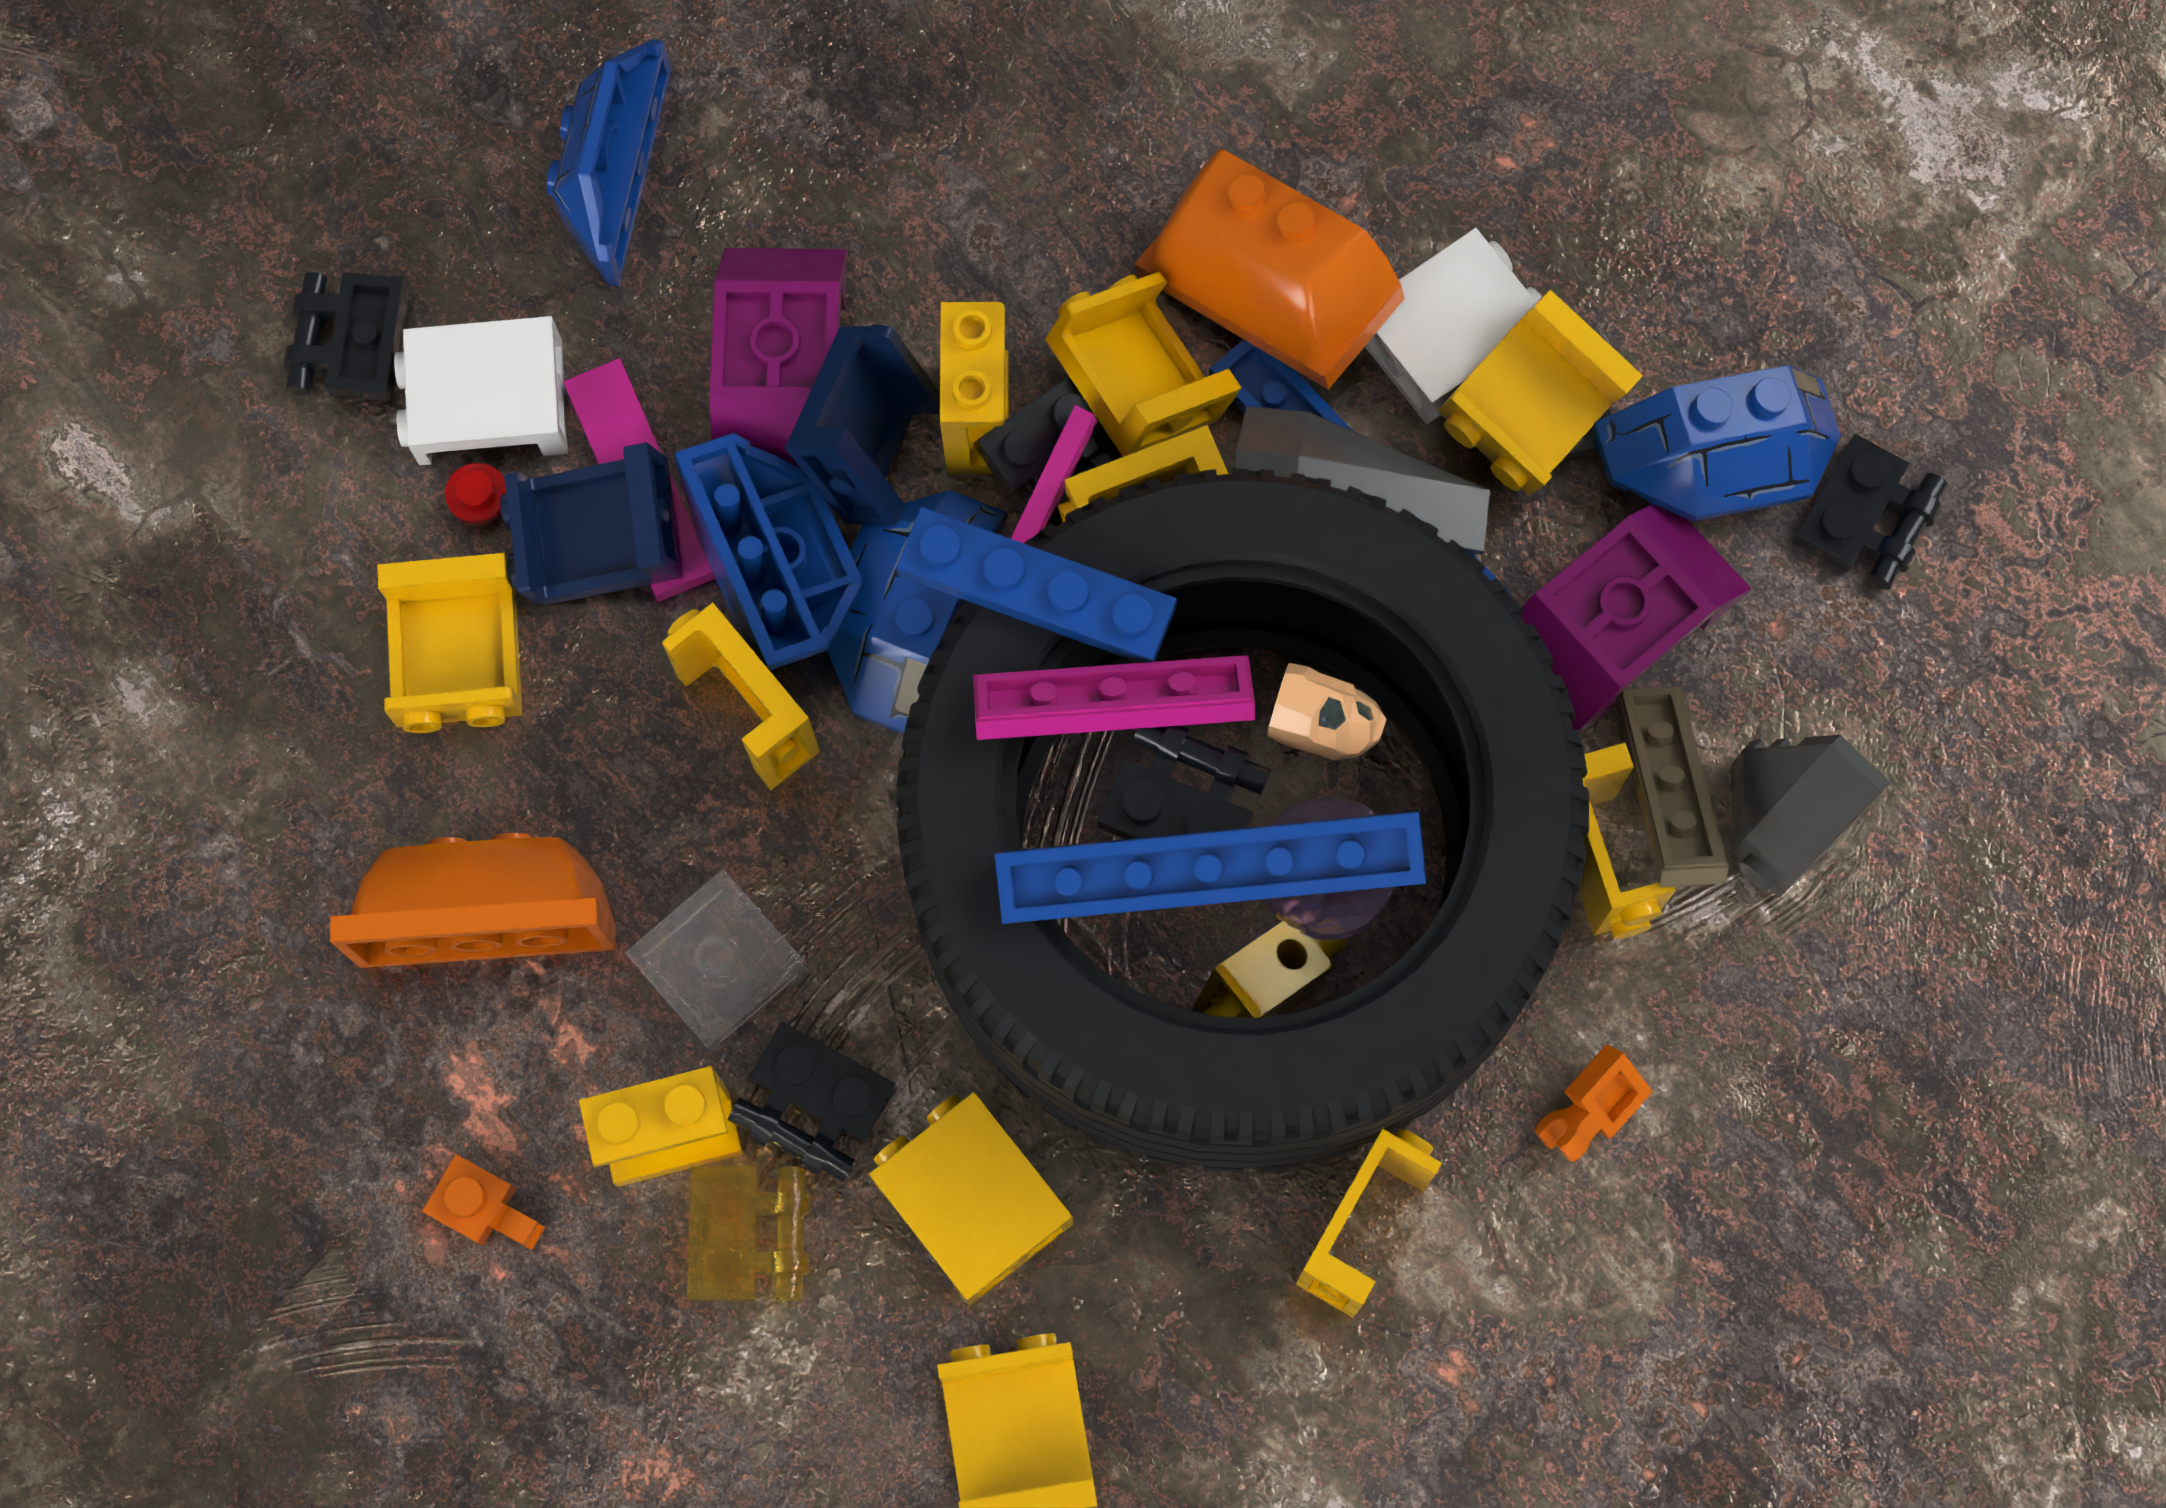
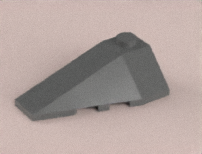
M1246 406L1236 447L1234 468L1260 471V469L1274 470V476L1291 478L1292 472L1304 474L1306 477L1332 480L1330 487L1345 491L1349 486H1352L1366 494L1375 495L1387 500L1386 507L1398 513L1404 508L1425 523L1428 522L1438 528L1437 536L1447 543L1453 539L1467 553L1484 554L1490 490L1310 412Z
M1841 735L1805 737L1797 746H1792L1787 738L1777 739L1768 748L1761 740L1751 741L1743 748L1731 765L1733 853L1741 860L1739 867L1742 873L1757 888L1763 891L1771 889L1780 898L1844 835L1891 782Z

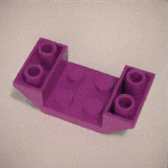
M724 248L714 284L709 390L712 440L735 433L750 441V446L776 455L800 468L785 449V446L840 327L841 311H845L847 249Z
M1652 504L1629 515L1539 589L1521 607L1523 609L1521 618L1526 625H1534L1554 659L1551 669L1554 675L1562 676L1576 714L1574 720L1571 721L1573 729L1579 730L1582 733L1611 708L1620 692L1697 628L1700 627L1703 631L1750 593L1752 588L1686 518Z

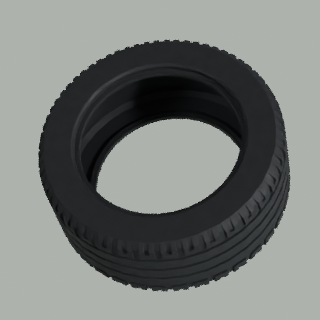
M1238 468L1233 469V475H1217L1216 469L1191 474L1189 472L1175 474V481L1160 483L1159 479L1156 478L1140 485L1119 489L1118 497L1108 501L1101 496L1089 504L1065 515V522L1056 527L1052 523L1049 524L1038 534L1024 542V544L1177 598L1176 609L1155 661L1188 651L1220 647L1257 648L1296 656L1329 669L1359 687L1385 709L1408 736L1429 772L1440 803L1446 837V877L1439 912L1429 928L1400 960L1370 983L1335 1001L1297 1013L1261 1018L1216 1017L1175 1008L1136 992L1103 971L1074 945L1055 919L1002 924L995 853L1022 849L1024 820L1031 790L1046 755L1060 734L977 740L973 675L1132 664L1138 662L966 601L943 633L942 640L945 644L942 649H935L917 686V692L920 694L916 703L910 706L901 743L904 752L902 759L898 762L896 793L898 820L896 822L900 855L906 886L926 954L935 973L936 980L952 1011L961 1020L964 1030L984 1056L999 1067V1072L1027 1098L1032 1097L1042 1104V1110L1075 1131L1080 1128L1092 1134V1139L1127 1154L1133 1151L1147 1155L1146 1160L1181 1168H1185L1186 1164L1203 1166L1204 1171L1243 1173L1244 1168H1260L1262 1172L1301 1167L1302 1162L1317 1160L1320 1163L1357 1151L1358 1146L1370 1142L1375 1143L1382 1129L1393 1134L1399 1128L1407 1127L1410 1121L1427 1114L1454 1093L1457 1087L1470 1078L1505 1037L1552 963L1555 952L1562 942L1574 911L1575 895L1580 890L1587 848L1584 846V836H1587L1589 832V790L1587 787H1584L1582 779L1588 773L1581 733L1579 730L1573 729L1571 723L1576 714L1561 675L1553 674L1551 667L1554 659L1533 624L1526 625L1521 618L1523 609L1510 596L1497 578L1490 581L1482 573L1484 565L1468 554L1456 541L1452 539L1447 543L1437 536L1438 528L1428 522L1425 523L1404 508L1398 513L1386 507L1387 500L1375 495L1371 496L1352 486H1349L1346 491L1330 487L1332 480L1306 477L1304 474L1292 472L1291 478L1274 476V470L1260 469V471Z

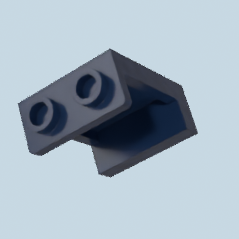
M879 324L870 326H841L837 331L785 449L845 524L897 525L905 504L885 478L911 418L916 414H940V392L903 343L900 335L892 327Z
M644 442L623 447L624 459L537 478H528L519 471L505 473L506 493L501 495L500 508L504 523L511 530L513 553L509 554L507 558V569L510 581L519 594L540 606H546L683 578L668 458L650 444Z

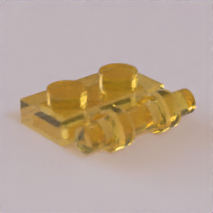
M757 1166L690 1167L688 1301L757 1302V1275L776 1276L777 1302L802 1301L803 1276L809 1275L810 1254L803 1253L804 1216L810 1215L811 1194L804 1193V1169L801 1167L778 1168V1192H759V1168ZM758 1215L777 1216V1252H758Z

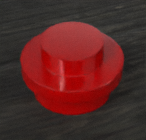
M471 463L464 465L451 475L446 484V503L452 514L462 522L473 525L488 523L501 514L500 499L501 495L506 493L505 479L496 468L488 464Z

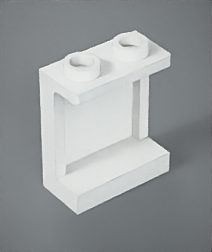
M1474 228L1399 279L1405 299L1365 346L1426 425L1441 416L1437 411L1440 406L1533 304L1542 297L1534 288L1528 287L1526 289L1512 272L1513 266L1505 250L1495 241L1488 243L1477 228Z
M552 316L403 329L404 351L395 352L394 368L399 389H405L406 409L397 411V432L400 445L402 447H409L419 465L432 464V453L535 443L538 444L543 456L568 454L562 339Z

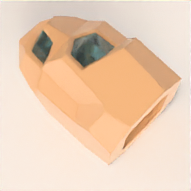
M1289 663L1274 706L1267 737L1288 747L1335 761L1358 757L1380 741L1387 719L1376 701L1355 689L1353 684L1321 674L1307 666Z

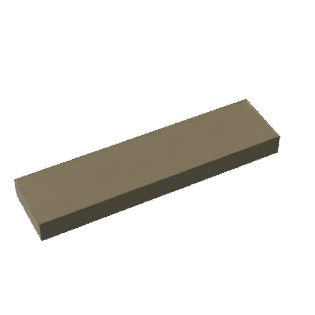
M1681 687L1623 690L1617 695L1616 709L1624 742H1626L1634 766L1632 775L1659 887L1726 884L1728 863Z

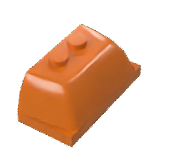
M1221 148L1207 160L1184 189L1160 234L1134 263L1140 278L1161 272L1167 281V284L1162 289L1163 292L1328 390L1405 299L1402 286L1388 258L1366 230Z
M502 833L493 836L492 840L467 841L457 837H442L429 840L426 845L383 850L362 876L349 915L330 916V942L359 968L616 950V925L603 883L575 847L558 837L531 838L529 834Z

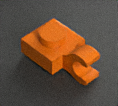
M1606 1044L1564 1091L1573 1104L1565 1109H1558L1544 1116L1534 1132L1547 1148L1552 1150L1557 1146L1567 1160L1574 1162L1586 1152L1591 1140L1597 1133L1611 1140L1653 1091L1626 1055Z
M455 1154L422 1210L424 1214L481 1246H484L494 1229L533 1251L546 1229L537 1221L507 1206L517 1188Z

